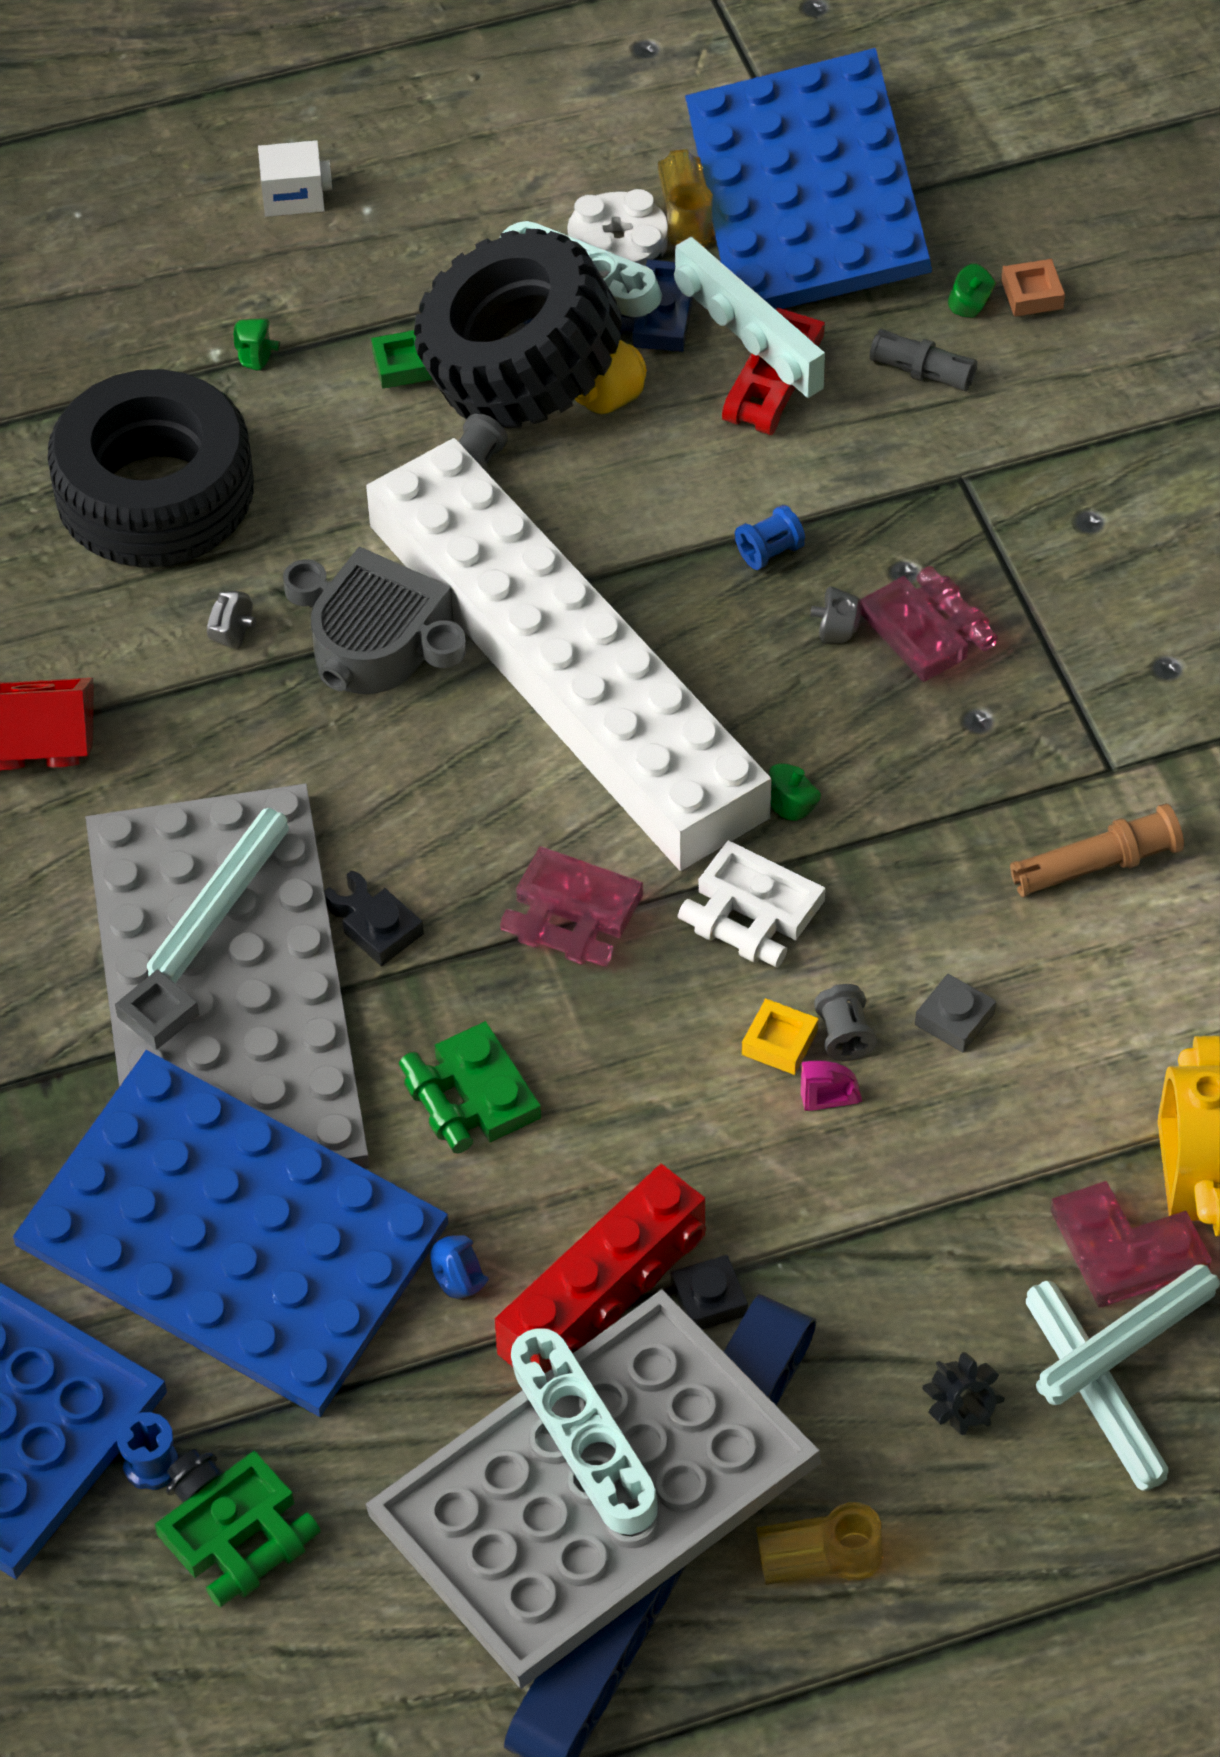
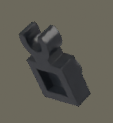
M351 870L347 873L348 888L353 892L352 895L340 896L330 887L324 890L328 910L335 916L344 918V933L380 966H383L424 935L423 921L386 888L372 897L368 893L365 878L355 871Z

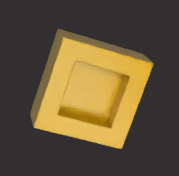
M765 998L742 1041V1055L795 1075L818 1032L819 1018Z

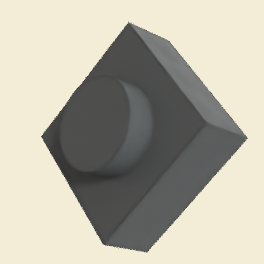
M158 969L115 1003L117 1017L156 1050L199 1016L197 1001Z
M947 974L916 1011L915 1025L964 1053L995 1014L996 1000L954 976Z

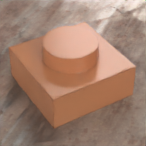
M1052 259L1002 267L1001 281L1014 317L1064 309L1065 293Z

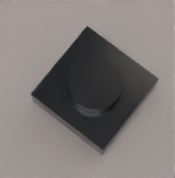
M727 1254L671 1271V1286L680 1308L701 1330L742 1318L746 1314L748 1302Z

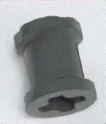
M472 414L463 425L464 434L458 442L488 472V461L494 453L503 450L508 442V435L501 424L493 418L484 414Z
M835 985L830 989L820 992L814 1001L815 1011L824 1019L828 1034L824 1043L826 1052L834 1060L850 1061L869 1054L877 1044L874 1029L867 1025L863 1012L866 1004L865 994L857 985Z

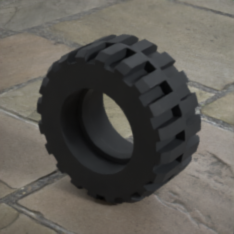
M526 229L525 234H520L512 230L501 233V237L494 241H490L487 238L475 244V250L467 255H464L462 252L451 261L452 267L446 272L440 271L432 281V291L424 293L419 305V312L421 314H416L414 335L416 336L414 345L417 355L449 405L454 407L457 414L466 420L472 414H484L508 429L522 427V422L530 421L533 424L548 420V414L557 410L562 413L574 406L572 401L579 395L586 396L595 387L594 380L597 376H604L612 362L610 354H616L622 324L621 312L617 307V301L586 249L578 242L572 241L568 236L553 231L547 234L545 230ZM534 318L530 323H528L525 327H523L516 333L508 337L502 338L514 327L518 326L519 324L527 320Z

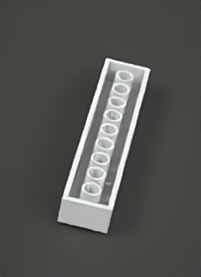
M455 438L366 485L370 527L406 567L451 586L453 619L461 626L464 632L680 872L723 847L728 840L733 841L770 819L771 777Z

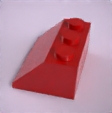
M93 677L0 682V770L24 768V759L46 758L47 767L79 765V756H88L93 749Z

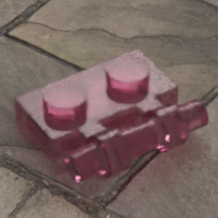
M932 566L925 567L917 575L916 580L922 586L918 589L905 576H902L860 599L861 615L923 682L967 659L968 644L965 641H973L982 651H987L998 640V636L988 626L989 618L977 606L970 607L959 595L960 587L949 576H941ZM937 610H944L951 618L945 620Z
M540 846L516 887L517 901L531 907L526 915L507 909L503 914L500 929L517 935L520 943L537 948L542 944L565 952L567 960L583 965L586 961L606 967L611 959L613 946L595 940L599 931L621 938L643 897V882ZM554 914L577 922V925L573 931L548 922Z

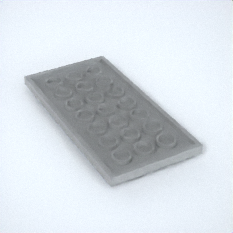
M307 784L85 816L119 1087L145 1050H148L363 1168H370ZM265 808H272L276 812L283 813L288 819L289 831L175 983L197 1001L199 1016L158 1050L154 1049L117 1017L115 1003L148 977L147 963L259 813Z

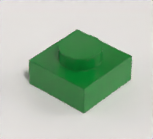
M414 330L371 338L372 353L382 389L433 380L417 355L414 345L416 338Z

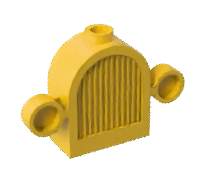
M1194 1036L1193 1048L1184 1049L1179 1054V1066H1168L1166 1070L1157 1120L1169 1221H1201L1205 1224H1213L1215 1236H1220V1036Z

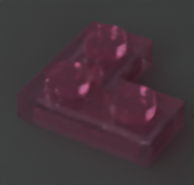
M1107 1181L1052 1198L1050 1211L1099 1308L1164 1287L1195 1265H1206L1210 1270L1212 1259L1187 1211L1131 1229Z

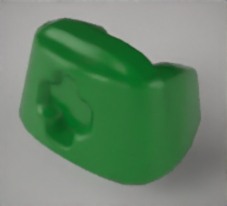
M976 263L969 264L957 275L948 297L949 308L954 314L962 317H976L985 306L996 286V281L983 266Z
M242 319L235 324L233 330L234 346L238 351V358L243 367L259 371L267 364L271 350L279 351L280 341L271 340L269 337V319Z
M779 763L771 766L768 774L771 777V808L786 820H800L814 810L821 799V793L806 778L803 769L798 766Z

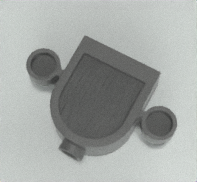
M360 546L331 582H327L324 567L314 560L303 559L295 561L284 571L283 581L287 599L295 605L313 608L311 612V630L315 661L319 669L318 674L321 680L334 690H345L358 694H374L388 691L410 678L424 659L432 666L449 668L459 664L465 657V633L461 626L453 622L451 586Z

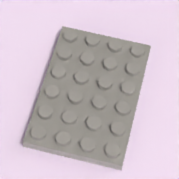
M662 1289L573 1353L578 1364L652 1479L657 1496L658 1512L654 1522L647 1529L633 1535L620 1534L611 1530L604 1523L523 1390L366 1503L369 1517L520 1689L821 1464L820 1450ZM551 1369L545 1373L548 1383L554 1378L553 1371ZM568 1395L557 1400L552 1407V1411L562 1418H571L584 1410L586 1402L578 1396ZM596 1442L584 1449L581 1458L588 1464L602 1465L613 1458L616 1449L608 1443ZM621 1477L613 1484L616 1489L618 1504L624 1503L629 1510L638 1507V1499L633 1500L628 1496L622 1486Z

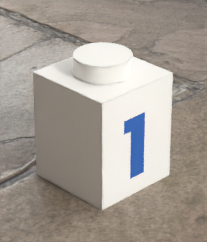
M318 140L258 146L265 217L325 211L323 191L332 190L330 160H319Z

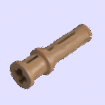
M1165 803L1156 808V813L1129 822L1123 818L1114 820L1108 826V832L1019 862H1012L1010 864L1011 875L1014 884L1021 882V886L1017 887L1020 896L1026 897L1030 893L1116 864L1123 868L1131 869L1139 865L1140 859L1166 850L1173 854L1181 852L1184 849L1183 833L1174 810L1169 804Z

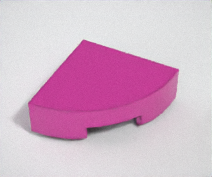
M828 1061L802 1062L801 1098L805 1111L862 1102L857 1078L850 1069L841 1064Z

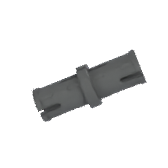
M882 328L875 335L870 349V360L910 372L911 377L920 381H923L924 378L936 380L965 392L968 391L969 385L971 386L977 370L976 359L945 351L936 347V343L928 339H923L922 342L911 340Z

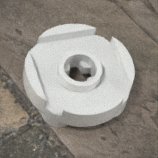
M634 189L629 192H608L596 196L585 195L577 199L574 204V213L568 222V236L646 266L647 259L653 260L660 252L661 256L666 252L668 246V224L663 211L654 204V198L648 191ZM623 231L625 233L623 238H615L614 234L610 232ZM600 271L601 276L604 277L610 273V271Z

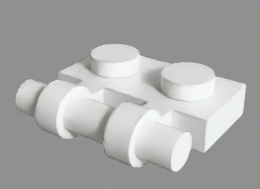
M728 840L699 878V893L711 899L706 906L691 899H686L679 910L678 919L694 926L696 934L710 941L718 938L738 948L740 956L754 963L762 960L778 968L786 956L787 947L771 940L772 936L778 931L797 940L824 903L825 887ZM733 909L755 921L750 928H747L727 918L731 910Z

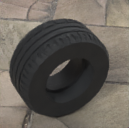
M164 369L135 370L114 375L96 383L68 405L55 423L49 437L47 458L60 520L69 534L79 544L83 545L90 552L118 564L146 568L167 567L191 561L211 551L228 538L245 518L253 499L254 475L248 430L240 410L234 406L233 401L216 387L186 373ZM167 456L189 462L181 470L166 477L153 480H132L114 474L123 466L147 457Z

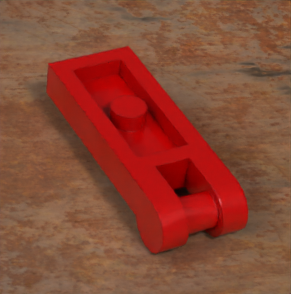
M777 307L776 311L814 344L820 345L824 337L825 322ZM751 353L725 400L722 420L736 425L744 421L755 425V430L758 432L773 435L779 424L781 413L796 387L783 382L771 365L759 355ZM751 396L764 399L762 405H759L749 400Z

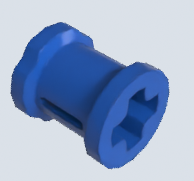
M786 505L775 508L771 517L753 526L745 523L735 530V541L738 550L745 562L755 570L767 566L769 558L787 549L795 552L805 546V533L797 515Z
M152 1412L137 1413L129 1417L120 1426L117 1434L118 1449L123 1458H125L123 1465L124 1474L128 1481L139 1489L158 1490L167 1486L172 1481L167 1471L178 1460V1454L173 1447V1430L169 1422L161 1415Z

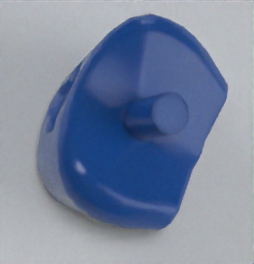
M465 1235L444 1237L433 1245L430 1252L431 1266L438 1284L449 1297L455 1299H462L476 1294L489 1280L487 1276L483 1275L478 1258L471 1246L473 1240Z

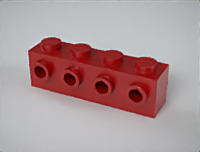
M660 1163L494 1318L497 1355L513 1367L511 1350L514 1342L526 1331L536 1328L549 1329L556 1332L565 1341L573 1354L616 1323L620 1316L640 1296L650 1291L680 1258L691 1252L700 1243L706 1232V1198ZM540 1353L530 1357L531 1362H537L544 1373L552 1369L550 1359H544Z

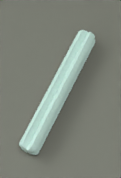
M265 808L259 813L147 963L148 976L158 969L174 983L178 981L289 831L288 819L283 813L276 812L272 808Z
M1195 1265L1041 1372L1040 1380L1036 1383L1039 1394L1044 1395L1049 1404H1062L1213 1298L1216 1289L1220 1286L1218 1276L1212 1274L1206 1265Z
M1045 1281L1028 1290L1026 1304L1059 1359L1089 1340L1088 1335L1054 1282ZM1107 1371L1079 1392L1137 1488L1142 1491H1148L1167 1480L1168 1466L1110 1371Z

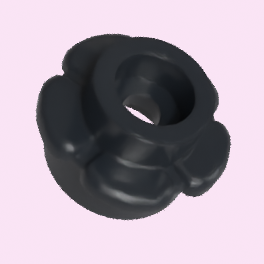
M193 1449L180 1457L167 1471L168 1475L172 1478V1483L166 1488L167 1494L169 1496L176 1494L183 1503L223 1474L222 1470L215 1463L217 1456L213 1452L201 1455L197 1449Z

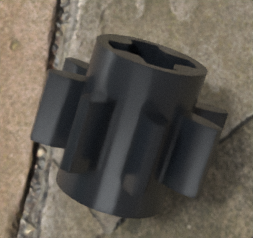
M966 1352L961 1353L958 1362L946 1364L941 1361L936 1362L937 1371L932 1378V1382L923 1385V1390L932 1399L937 1401L931 1406L928 1413L940 1425L950 1420L951 1426L960 1435H965L969 1426L984 1424L989 1427L991 1425L990 1417L995 1410L996 1404L1003 1403L1005 1399L995 1388L990 1386L997 1380L999 1374L988 1363L977 1366V1362ZM964 1390H966L967 1392L965 1393V1395L961 1397L960 1395L963 1393Z

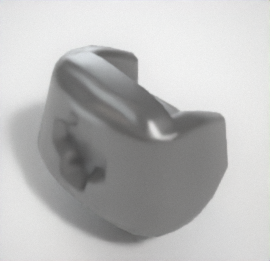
M830 586L826 589L825 608L812 606L810 614L811 617L822 618L819 636L823 643L842 644L851 638L859 626L861 601L857 596Z
M239 591L219 593L218 600L212 608L207 624V636L210 640L234 649L242 645L246 628H254L256 625V618L251 617L253 601L248 594Z

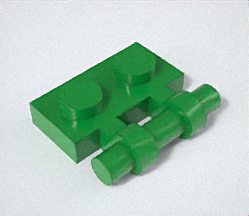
M486 1021L435 1044V1056L440 1063L435 1067L426 1065L417 1052L408 1053L399 1061V1066L406 1076L404 1085L413 1100L423 1103L430 1114L428 1123L436 1137L440 1140H446L455 1154L462 1153L472 1146L473 1139L468 1130L477 1126L481 1128L489 1143L541 1119L540 1104ZM455 1087L464 1103L460 1105L450 1104L443 1092Z
M255 1451L248 1454L155 1523L157 1536L194 1578L214 1564L224 1573L206 1587L208 1595L220 1608L238 1594L243 1598L260 1587L258 1579L282 1561H285L287 1564L293 1562L305 1553L303 1545L321 1533L319 1525L307 1512L290 1525L284 1521L280 1514L294 1505L293 1493ZM260 1530L268 1538V1541L243 1559L235 1548Z

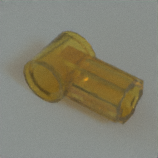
M688 149L672 150L665 159L658 161V176L668 218V238L675 246L689 237L695 239L700 245L705 246L712 239V193L706 186L700 157L693 156Z
M848 1502L839 1505L829 1516L756 1527L765 1585L833 1574L848 1580H862L872 1576L879 1569L883 1561L882 1523L878 1514L870 1506L860 1502ZM850 1535H861L869 1540L864 1546L858 1548H848L840 1543L843 1538Z

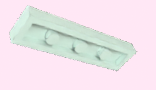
M689 237L675 246L674 278L683 294L697 300L709 311L716 323L721 326L725 325L738 336L749 352L759 355L771 365L783 382L789 385L792 384L807 398L824 389V351L695 239Z

